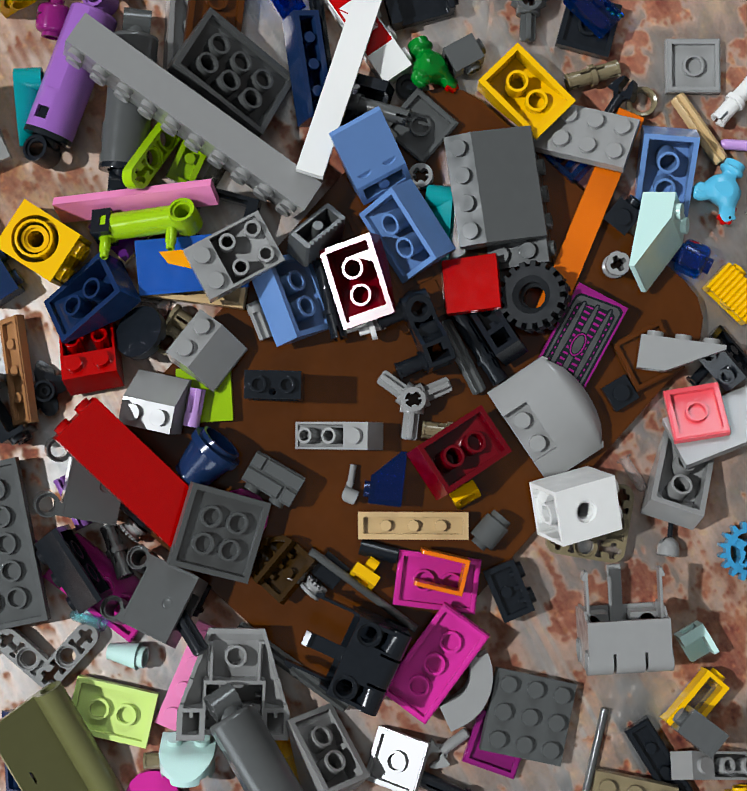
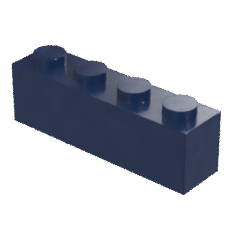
M293 10L282 21L297 126L310 127L328 74L319 10Z

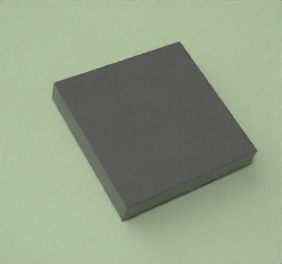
M419 88L401 106V108L412 110V118L400 116L410 120L409 126L404 127L390 121L387 122L396 143L419 163H425L444 142L443 137H448L459 124Z

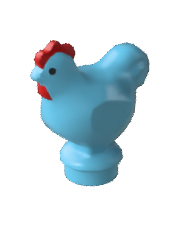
M726 158L724 163L720 165L721 174L714 175L705 182H698L692 188V198L697 201L709 200L719 208V214L716 216V219L719 220L720 225H730L732 220L736 219V205L741 197V189L736 179H741L744 176L743 172L746 167L741 162L732 158Z

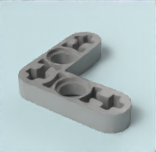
M93 622L81 623L49 657L16 627L0 630V652L40 687L44 688L52 682L62 681L96 644L100 631ZM81 629L83 631L92 630V641L86 639L80 647L75 644L83 635L80 631ZM11 633L14 636L12 639L14 644L19 646L22 642L25 645L15 655L13 651L16 647L12 643L5 645L3 643L5 638L2 634L7 636ZM71 648L74 650L76 658L73 662L63 661L61 658V651L63 649ZM30 650L36 654L37 659L34 664L28 665L22 661V653L24 651ZM58 664L60 668L54 675L55 681L53 679L46 681L44 679L46 675L44 670L50 672Z

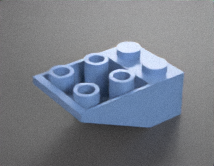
M379 106L329 133L349 182L363 205L379 198L391 187L412 179L407 164Z

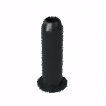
M702 364L691 377L687 376L686 379L692 386H696L710 372Z

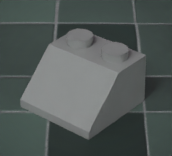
M200 309L168 348L166 354L173 364L212 392H215L248 349L221 323Z
M139 369L123 395L119 420L129 426L165 434H181L192 380Z

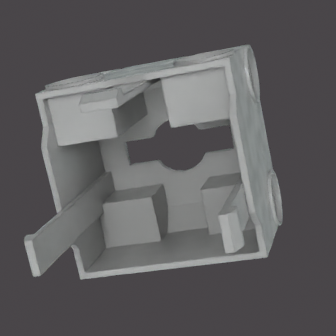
M606 564L608 605L589 606L588 572L582 570L580 579L583 581L585 606L581 604L575 606L577 627L576 651L578 662L582 664L587 676L611 675L614 672L615 674L644 673L645 671H674L675 660L672 647L671 618L668 616L667 608L663 604L662 576H665L663 568L660 565H656L658 599H655V602L623 604L621 564ZM644 613H651V619L639 618ZM590 616H595L597 618L596 622H590Z

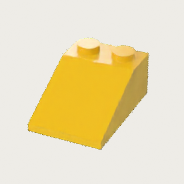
M516 43L478 80L477 90L498 111L517 126L531 125L535 140L576 102L519 43Z

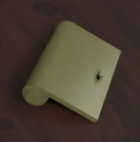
M61 681L48 684L0 719V757L21 791H125Z

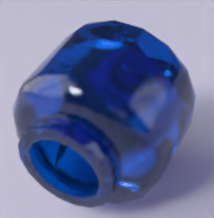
M687 239L671 261L674 262V269L697 279L702 272L708 274L714 259L710 258V247L693 239Z

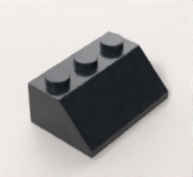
M69 524L54 528L34 544L38 549L36 551L37 557L44 565L47 564L53 572L51 574L53 582L57 587L64 589L68 596L66 601L73 611L77 610L79 614H82L113 594Z

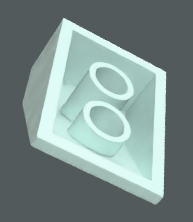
M643 192L629 262V267L641 292L648 291L682 246L684 234L689 232V218L685 217L684 204L680 203L676 192Z

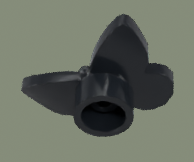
M38 360L34 368L36 382L34 391L37 411L41 408L45 415L54 416L59 410L58 394L65 392L67 388L62 381L61 374L55 375L53 367L45 361Z

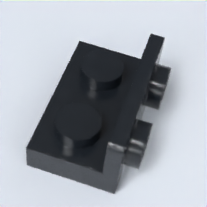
M719 325L706 338L720 339V344L727 345L726 350L699 361L725 391H729L747 378V355L727 331Z
M510 558L505 562L482 571L504 623L535 611L532 603L537 600L530 586L526 588L522 578L526 574L520 561L515 562L513 558Z

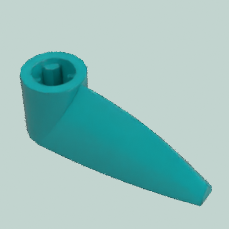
M42 67L13 69L14 97L20 147H23L26 139L31 136V134L24 131V126L44 77Z
M428 184L425 201L452 242L455 212L451 186ZM451 253L441 259V262L443 260H450Z

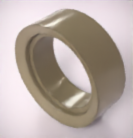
M641 86L638 87L637 94L643 93L650 98V109L646 112H638L633 108L630 100L626 101V108L629 112L645 118L655 110L657 96L652 89Z

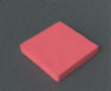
M718 382L663 391L674 444L730 435L731 431Z

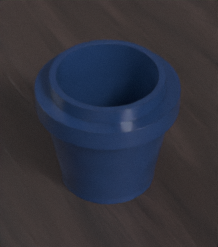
M208 426L197 427L191 434L192 439L175 468L189 485L192 481L209 486L227 471H233L239 465V452L217 430Z

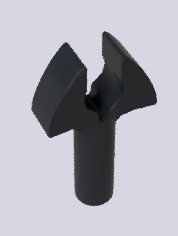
M624 75L613 81L608 86L613 91V98L604 111L615 114L623 102L630 100L632 103H635L638 84L632 80L628 88L623 91V88L630 79Z

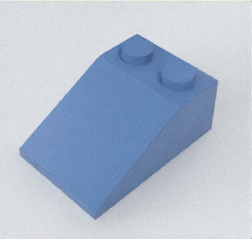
M642 125L634 197L641 202L643 192H676L680 203L684 204L685 217H688L700 144V136L697 129Z

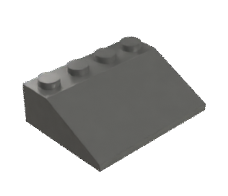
M211 7L165 69L258 137L263 135L291 87L289 71Z
M531 125L473 131L443 137L460 248L468 251L548 236Z

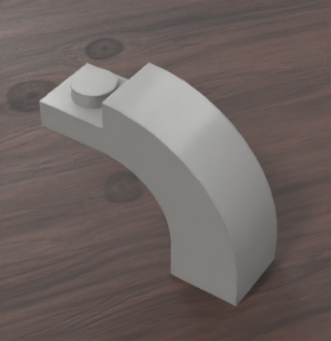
M486 649L478 652L469 664L468 677L464 686L457 693L445 698L439 705L451 732L468 724L479 715L490 697L493 684V669Z

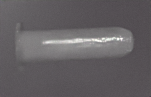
M626 454L618 459L616 463L622 465L636 489L642 492L647 488L646 483L631 461V454Z

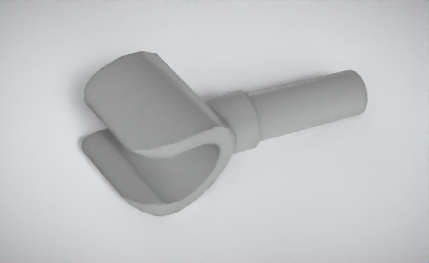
M350 464L348 480L342 493L343 501L351 505L355 503L359 491L352 488L357 465Z

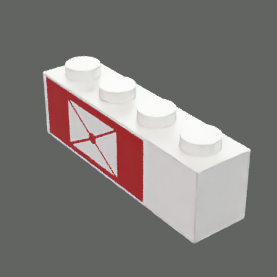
M323 0L326 7L343 29L352 0ZM379 11L363 59L376 78L389 81L392 85L397 82L399 77L411 72V62L413 59L405 47L402 49L395 41L397 35L390 25L385 27L380 20L382 15Z

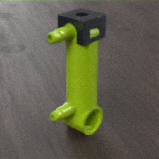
M188 198L176 199L167 206L116 213L111 208L92 210L90 234L99 245L100 258L106 260L109 257L111 247L119 246V240L166 234V249L173 251L177 240V232L183 236L195 235L202 228L203 219L194 203Z

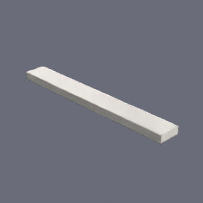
M352 0L296 166V172L323 180L334 148L329 133L342 124L383 0Z

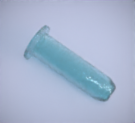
M77 610L70 612V618L73 621L95 627L98 632H103L107 626L108 620L103 616L97 617L88 613L79 614Z

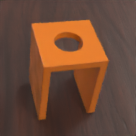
M421 547L420 551L422 554L463 564L457 588L414 578L413 584L462 597L470 559Z

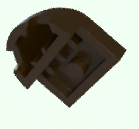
M286 536L266 537L260 541L251 576L257 584L261 585L279 603L284 605L319 562L308 554L309 552L300 544Z

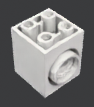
M585 466L529 482L537 535L564 547L623 529L621 521L623 512L618 501L619 485L615 475Z

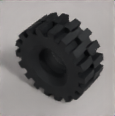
M530 260V265L522 262L519 263V269L516 270L512 267L509 270L511 276L508 278L504 275L501 280L505 283L504 287H501L502 309L500 311L511 324L527 333L533 334L536 331L541 334L545 333L544 329L548 328L550 331L555 329L554 324L556 322L561 324L565 320L562 318L563 313H569L570 308L567 304L572 302V297L568 293L571 291L570 286L565 282L567 280L553 266L551 267L545 262L539 264L536 260ZM532 288H541L545 292V301L538 308H530L525 302L526 294Z

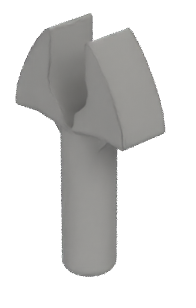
M463 728L442 744L435 743L433 738L429 740L431 747L428 756L433 752H440L437 760L429 764V768L438 769L449 766L448 753L470 737L469 731Z

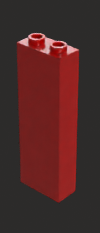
M92 397L90 400L84 398L75 407L74 410L77 413L70 421L65 418L54 429L57 434L53 439L171 549L189 486L96 397Z

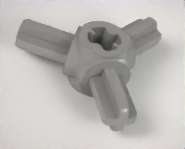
M385 370L377 380V384L397 398L395 402L400 405L399 412H403L401 438L404 440L417 439L420 414L424 415L425 408L431 405L429 401L452 391L451 383L447 377L438 379L425 386H422L421 383L413 385L411 382L406 385L396 376ZM416 392L420 395L418 400H421L420 405L414 404L410 407L406 404L408 399H405L408 393L413 395Z

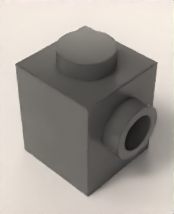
M470 33L444 47L442 56L446 59L449 69L456 79L465 73L469 76L482 68L481 64L484 62L486 49L479 38L475 39L473 34Z

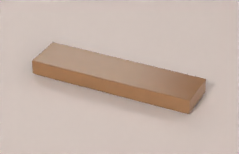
M16 314L0 320V335L13 427L39 422L24 315Z

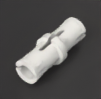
M747 76L733 92L725 96V101L712 113V121L718 118L715 122L716 125L724 127L737 111L745 107V102L747 101Z

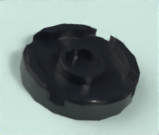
M148 306L136 307L128 312L120 321L116 330L115 341L118 350L126 357L134 360L147 359L156 353L159 349L160 341H164L167 325L164 317L154 308Z

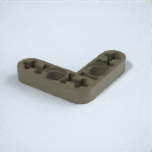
M618 484V493L620 489H623V493L628 495L627 500H622L621 508H626V513H623L622 518L624 521L623 529L591 538L592 549L590 552L581 553L577 547L578 543L572 544V552L568 551L569 545L564 547L559 545V549H555V544L545 538L547 548L551 552L608 563L621 561L626 551L634 502L632 489L627 485ZM597 540H602L600 545L604 547H610L611 543H615L614 546L619 549L618 554L615 553L612 558H609V553L599 551V556H595L598 550Z

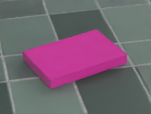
M399 549L393 605L439 610L444 602H446L460 613L475 615L481 559L469 558L470 565L461 597L415 586L413 580L418 578L457 588L463 563L422 554L421 551Z

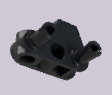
M425 288L408 291L403 297L399 298L395 306L396 313L377 319L381 330L403 320L407 322L417 352L415 356L394 363L401 380L422 370L429 374L454 363L456 355L450 339L436 315L432 301ZM419 301L422 303L419 310H411L414 302Z

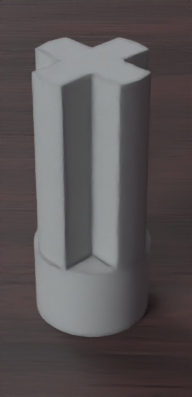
M259 300L245 305L259 340L263 341L273 337Z

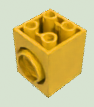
M26 199L23 200L0 235L1 251L60 287L76 273L74 269L78 263L85 261L91 251L89 246L92 242ZM44 239L43 244L39 246L41 240Z

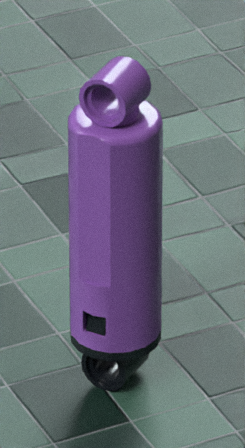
M82 0L83 3L74 2L70 6L24 126V131L31 134V136L26 139L23 145V154L28 160L45 169H51L59 163L61 159V149L59 147L71 148L95 82L89 77V72L82 67L76 69L65 60L66 56L63 55L65 41L85 12L106 28L115 32L117 21L112 15L118 9L119 0Z

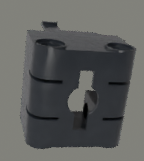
M316 591L315 596L355 615L341 645L309 630L306 631L301 644L334 658L326 676L288 658L285 659L284 663L290 669L293 666L319 678V687L325 690L327 695L345 702L365 714L376 716L400 665V661H402L412 639L408 627L361 606H353L351 608L325 596L323 591Z

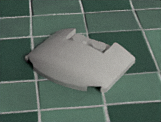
M541 356L488 391L487 394L545 478L570 470L603 448L604 445L600 418L586 390L565 368Z

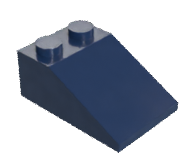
M99 252L47 298L44 304L61 342L67 344L123 318L141 302V299L123 262L109 255L108 259L103 260L100 258Z

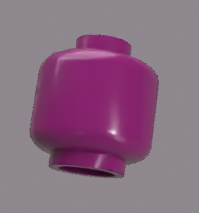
M48 0V2L38 5L35 25L36 29L41 32V37L58 40L70 9L68 6H65L64 0Z

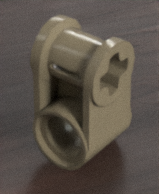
M177 304L172 309L165 321L167 325L165 338L171 337L174 341L187 326L178 319L180 318L189 323L193 316L182 310L180 304ZM161 340L158 345L159 349L157 351L162 356L168 357L166 351L162 350L161 348Z

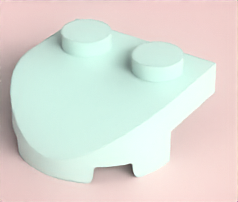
M163 732L159 748L161 776L169 779L172 786L180 788L196 787L200 784L201 779L206 776L211 778L216 769L215 757L217 751V742L213 735H205L204 741H176V732Z

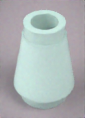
M110 643L107 647L106 658L138 670L139 668H145L147 665L149 647L144 646L143 643Z

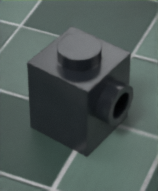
M623 193L603 219L625 236L638 220L641 202L633 195L627 196Z

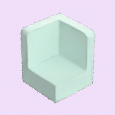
M698 620L674 633L675 638L691 662L696 661L709 652L714 655L720 652L704 624Z

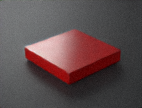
M496 253L442 261L445 306L448 316L502 309L499 263Z

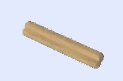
M685 93L675 96L671 100L672 105L689 129H697L700 136V145L712 163L717 165L727 158L726 152Z

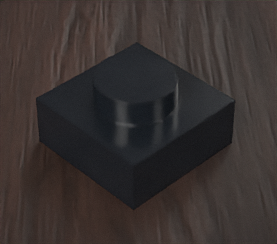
M625 374L601 388L602 393L614 412L640 398Z

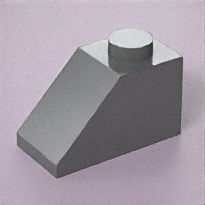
M689 705L685 709L681 708L673 717L674 723L671 725V728L711 759L729 737L727 733Z

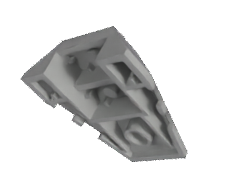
M208 627L204 638L208 649L197 657L177 710L176 741H204L205 735H212L210 727L216 721L209 713L203 698L226 683H230L234 687L243 706L248 703L254 704L274 740H289L286 721L289 719L290 712L265 628Z

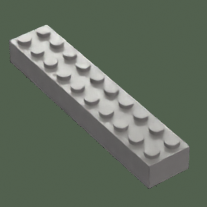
M86 12L66 39L63 55L66 56L65 60L76 69L82 67L90 73L89 77L98 85L104 86L106 84L114 90L113 94L124 103L131 102L138 107L137 111L148 120L153 118L162 124L160 127L164 132L173 137L175 135L179 136L185 141L184 145L191 151L203 153L208 157L207 161L217 169L224 168L231 173L230 178L240 185H248L253 189L252 193L257 198L265 202L269 200L276 205L275 210L281 215L294 218L303 212L322 185L316 178L296 172L297 165Z

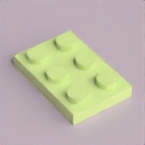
M80 674L77 677L72 701L93 737L146 749L160 692Z

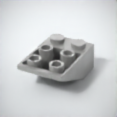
M258 210L183 249L184 256L210 303L235 291L285 261Z

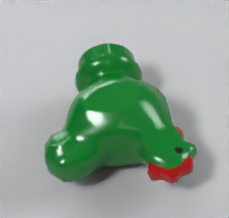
M419 36L409 42V53L412 58H415L412 68L413 73L411 74L412 83L418 88H424L428 84H438L447 92L455 93L459 89L458 81L450 72L446 59L438 52L432 50L433 44L428 40V37Z

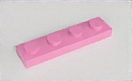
M198 620L196 623V627L203 639L208 627H216L202 620ZM188 645L155 720V723L176 731L177 710L198 657L193 655Z

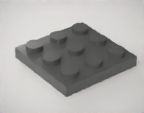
M191 481L166 563L248 584L271 503Z
M496 666L479 749L561 767L577 684Z

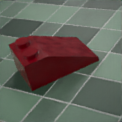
M368 232L319 251L343 330H348L396 313L388 260L380 235Z
M480 405L412 449L406 455L435 499L439 500L512 452V450L483 406Z

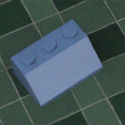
M412 179L391 187L359 214L371 233L380 235L387 260L402 284L439 262L456 249Z
M289 254L283 255L285 261L252 280L276 347L297 342L329 329L327 319L323 318L324 306L313 265L308 264V267H304Z

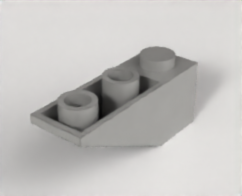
M647 330V334H641L636 369L664 373L724 352L727 345L720 344L721 340L715 338H703V342L692 341L691 335L675 334V338L664 337V332Z
M295 422V449L383 450V422Z
M670 751L672 780H747V752L717 751L711 759L701 751Z

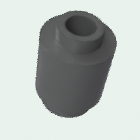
M493 510L490 514L487 513L471 531V534L475 536L471 541L483 551L487 547L492 551L508 532L507 528L511 523L496 510Z

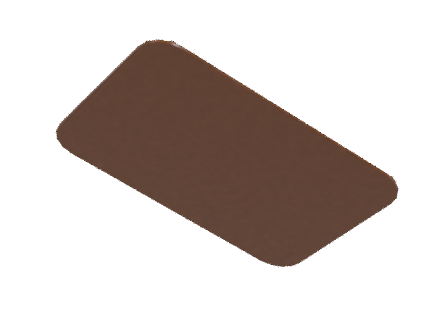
M441 87L424 92L459 123L449 136L473 131L511 128L485 103L464 90L458 89L455 93H451ZM443 142L425 164L430 166L434 175L431 185L451 186ZM398 145L408 170H410L413 165L419 162ZM536 152L540 159H544L546 166V175H542L543 186L548 187L550 202H546L547 213L552 215L553 229L549 231L551 240H555L558 255L584 191L546 157ZM417 171L415 173L417 178L414 180L416 182L419 180L425 182L428 179L426 178L427 171L423 173ZM344 172L297 226L326 203H329L345 216L342 239L335 242L336 245L355 238L346 217L372 204L375 200L363 205ZM418 189L425 199L426 189ZM454 217L452 243L456 249L451 252L450 259L488 254L487 247L468 251L460 248L456 219ZM605 219L601 222L574 290L578 282L627 307L628 310L585 387L600 418L604 447L570 470L585 466L593 467L674 376L672 374L638 391L637 394L640 398L614 412L602 393L601 388L624 375L625 372L611 343L659 319L662 320L670 338H675V334L691 335L692 341H700L703 316L698 297L685 280L668 265L647 292L640 291L630 267L628 272L616 279L609 278L603 273V260L615 251L626 253L630 258L634 241L633 234L628 231L624 236ZM289 235L278 246L282 255L288 254L286 250ZM557 256L553 257V263L548 264L552 267ZM614 261L611 264L612 269L619 268L621 266L620 261ZM510 269L499 271L501 287L505 285L501 281L504 275L508 278L511 276ZM252 281L249 282L250 287H248L246 305L259 300ZM532 288L528 291L525 297L528 307L536 308L543 291L541 288ZM223 307L214 317L248 350L232 369L234 421L201 422L199 427H211L223 434L239 452V465L233 471H227L209 486L225 491L246 489L244 487L246 482L241 480L258 450L307 478L290 507L284 505L281 509L271 503L267 527L263 531L261 540L266 537L283 535L300 544L307 552L312 548H315L323 555L330 551L350 568L347 571L349 574L357 562L365 565L370 558L358 555L362 539H358V511L469 512V540H366L405 550L420 551L421 547L463 557L481 559L478 596L488 585L482 571L512 558L537 530L529 482L544 477L487 394L494 387L482 367H478L476 364V357L455 324L454 326L486 386V390L473 395L456 361L429 374L422 370L403 378L401 381L406 385L411 382L413 385L421 383L422 386H425L438 379L447 377L452 386L450 393L429 401L431 405L425 408L424 415L420 414L417 439L404 440L401 438L403 412H399L400 405L395 402L397 398L377 384L378 378L385 370L400 379L394 363L416 355L417 349L411 333L403 334L398 323L386 327V329L376 331L377 340H372L370 333L360 336L357 330L347 333L348 338L341 341L338 333V341L332 342L328 329L297 342L276 347L273 337L263 341L259 340L246 307L245 310ZM468 313V314H469V317L471 318V320L473 321V323L476 325V323L474 322V320H473V318L471 317L470 313ZM445 314L439 317L438 319L440 322H442L446 319H449L450 316ZM512 324L528 352L507 366L496 357L508 377H511L538 358L552 330L550 331L547 328L544 329L545 333L539 334L534 331L531 334L518 329ZM172 363L163 374L176 377V369L180 368ZM244 370L302 371L305 374L304 401L244 399ZM416 392L413 395L408 393L405 399H408L406 404L410 407L414 404L419 406L421 400H418L420 395ZM482 405L512 452L466 482L468 483L473 480L481 496L458 510L449 494L439 500L435 499L406 454L427 440V438H421L423 421L435 423L452 421L454 423ZM295 422H383V450L295 449ZM125 425L189 486L178 474L175 466L192 439L191 434L196 428L183 425L181 434H165ZM350 464L357 465L352 488L359 491L353 505L342 499V493L348 480ZM260 491L259 496H261L263 501L269 502L270 496ZM493 510H496L511 524L507 528L508 532L492 551L488 547L483 551L471 541L475 537L471 534V531L487 513L490 514ZM147 526L143 527L151 536H153L161 545H163L170 552V548L159 537H157ZM397 557L396 564L378 560L380 564L374 573L381 578L371 591L418 625L415 632L408 628L412 639L402 658L403 660L439 610L393 605ZM190 570L196 576L208 582V585L212 586L211 590L252 627L265 628L270 642L303 666L325 676L327 675L334 658L301 644L306 631L309 630L341 645L355 614L321 598L319 601L314 600L300 586L283 605L261 585L257 584L251 575L248 584ZM310 573V575L318 580L317 583L321 582L327 589L325 596L351 608L353 606H361L385 618L399 622L341 579L331 590L315 575Z

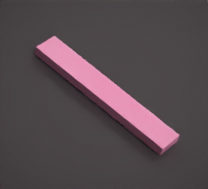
M212 179L146 186L143 189H120L54 197L52 205L61 222L69 223L91 220L92 210L111 208L114 213L167 206L179 198L190 199L197 208L218 205L219 196Z

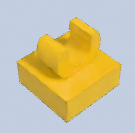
M473 480L466 484L464 483L449 494L458 510L481 496Z
M371 556L365 565L357 562L349 574L372 590L381 578L374 573L380 562Z

